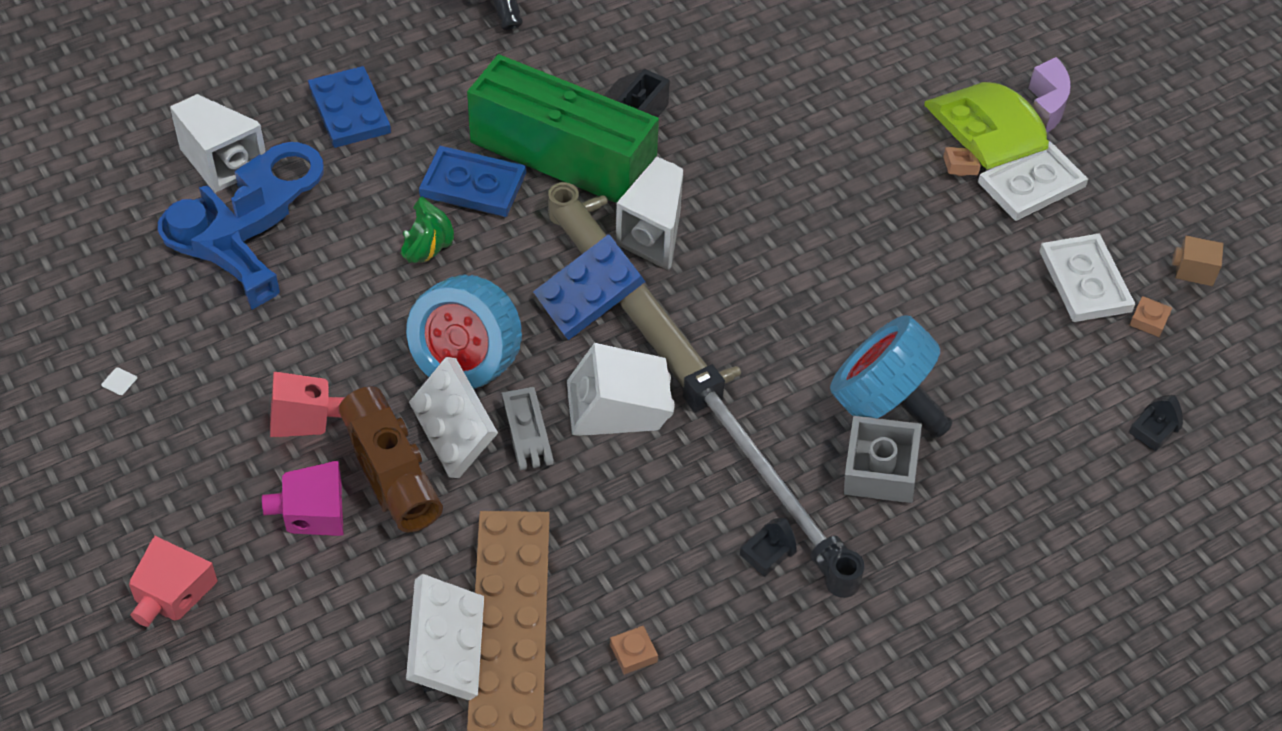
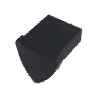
M1165 395L1154 399L1144 409L1141 416L1131 425L1128 433L1157 451L1174 432L1178 433L1182 429L1183 414L1177 397L1175 395Z
M786 518L770 520L763 526L761 531L740 548V556L764 577L788 556L792 557L797 553L795 536Z

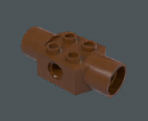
M368 386L351 392L341 401L338 409L339 414L348 429L357 461L383 512L389 510L398 529L403 532H415L428 527L440 517L443 505L426 473L419 466V463L422 462L420 451L415 443L409 444L406 438L408 437V431L401 417L396 419L379 388Z

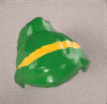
M423 196L417 200L413 207L416 210V220L411 230L403 231L404 244L401 247L400 253L408 263L415 264L433 259L442 248L451 246L454 239L451 220L443 211L432 205Z

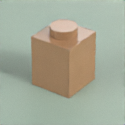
M1185 236L1182 246L1175 248L1172 258V265L1177 266L1175 279L1213 286L1222 267L1223 243Z

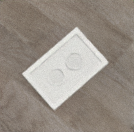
M1050 141L1047 150L994 167L981 173L978 183L1015 221L1085 188L1088 182V178Z
M1100 233L1041 244L1039 252L1073 322L1133 311L1135 302Z
M445 357L409 401L444 469L451 478H460L498 434L456 358Z
M425 574L415 579L406 680L466 700H471L478 696L484 596Z

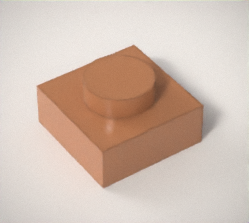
M945 148L943 158L949 174L957 176L979 174L980 162L967 148Z
M1142 296L1129 326L1160 337L1172 307Z
M644 625L610 637V646L624 675L658 662V654Z

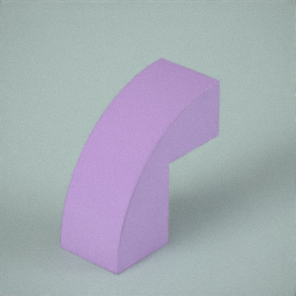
M1057 57L1034 67L1029 89L1038 97L1034 101L1033 108L1044 123L1047 133L1060 122L1070 93L1068 72Z

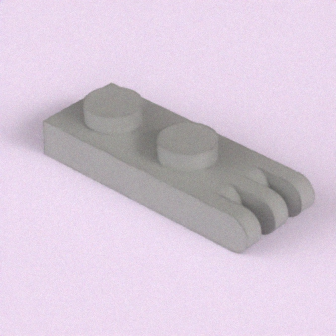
M529 387L502 392V403L519 470L527 469L525 458L528 457L531 459L533 468L540 467L539 455H544L546 466L553 465V456L535 388Z

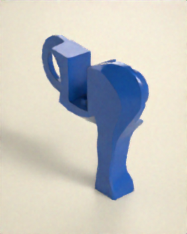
M287 142L273 146L264 154H259L235 171L238 190L235 192L234 197L231 198L234 213L208 185L199 187L201 198L195 200L182 199L166 209L158 220V233L166 246L180 253L211 261L236 277L244 286L250 308L254 309L279 295L280 290L277 275L257 259L244 241L261 234L277 224L289 214L288 205L302 192L309 191L319 183L324 174L323 159L317 150L299 142ZM286 157H300L310 164L308 173L297 180H281L272 173L274 164Z

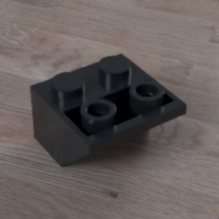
M644 68L619 78L604 96L659 117L669 104L670 80Z

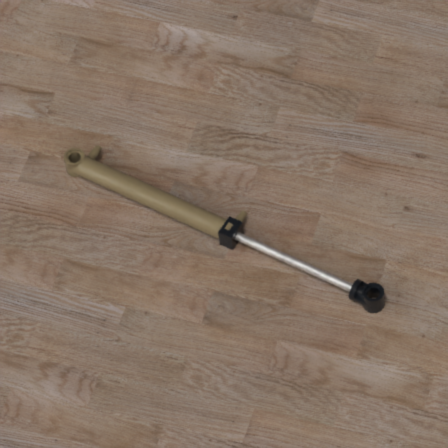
M557 183L549 189L548 216L554 224L560 225L581 254L607 236L590 214L608 203L605 196L595 197L582 203L579 200L578 189L570 183ZM643 283L618 303L658 356L666 358L667 368L682 386L683 398L696 413L708 406L711 408L815 545L810 557L826 577L825 584L828 591L839 598H848L855 595L860 588L865 569L862 557L857 552L848 550L838 536L825 537L721 401L723 400L724 385L734 380L735 377L740 376V368L734 366L718 372L713 364L707 366ZM839 572H846V573H849L850 575H849V576H847V575H842V574H840Z

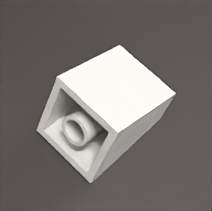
M198 94L170 106L180 150L214 193L237 183L235 171L259 154L262 155L266 152L261 125L258 121Z
M656 157L617 202L616 244L666 270H669L672 266L681 211L682 168Z
M594 343L567 380L572 435L583 436L659 430L666 420L671 418L675 407L674 400L671 398V375L667 369L666 358Z

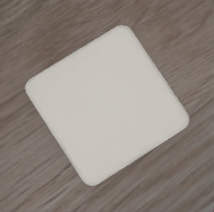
M115 368L101 386L119 395H123L135 382L137 376L120 368Z

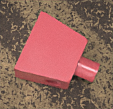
M274 372L270 437L321 435L325 433L327 417L341 418L338 409L345 397H328V381L326 379Z
M154 536L129 582L134 600L138 603L130 614L131 617L145 627H149L158 613L174 621L180 620L217 583L218 580L212 562Z

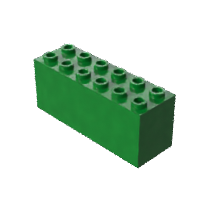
M500 54L493 59L467 91L470 143L595 195H603L612 202L617 203L657 157L658 117Z

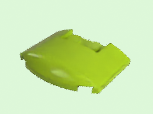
M982 82L926 100L924 106L987 170L1048 149L1047 131L1038 113L1019 93L1004 85Z

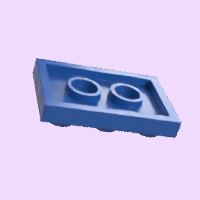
M364 66L308 80L309 90L334 148L391 133L388 118Z
M439 146L419 187L420 197L423 196L424 198L507 217L526 175V166Z
M608 234L538 287L533 293L564 336L570 340L646 281Z

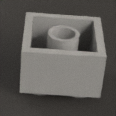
M853 416L845 469L844 495L913 503L922 424Z

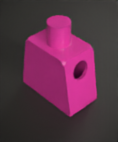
M338 461L284 473L282 475V493L262 495L264 516L283 514L286 531L289 533L343 536L342 480Z

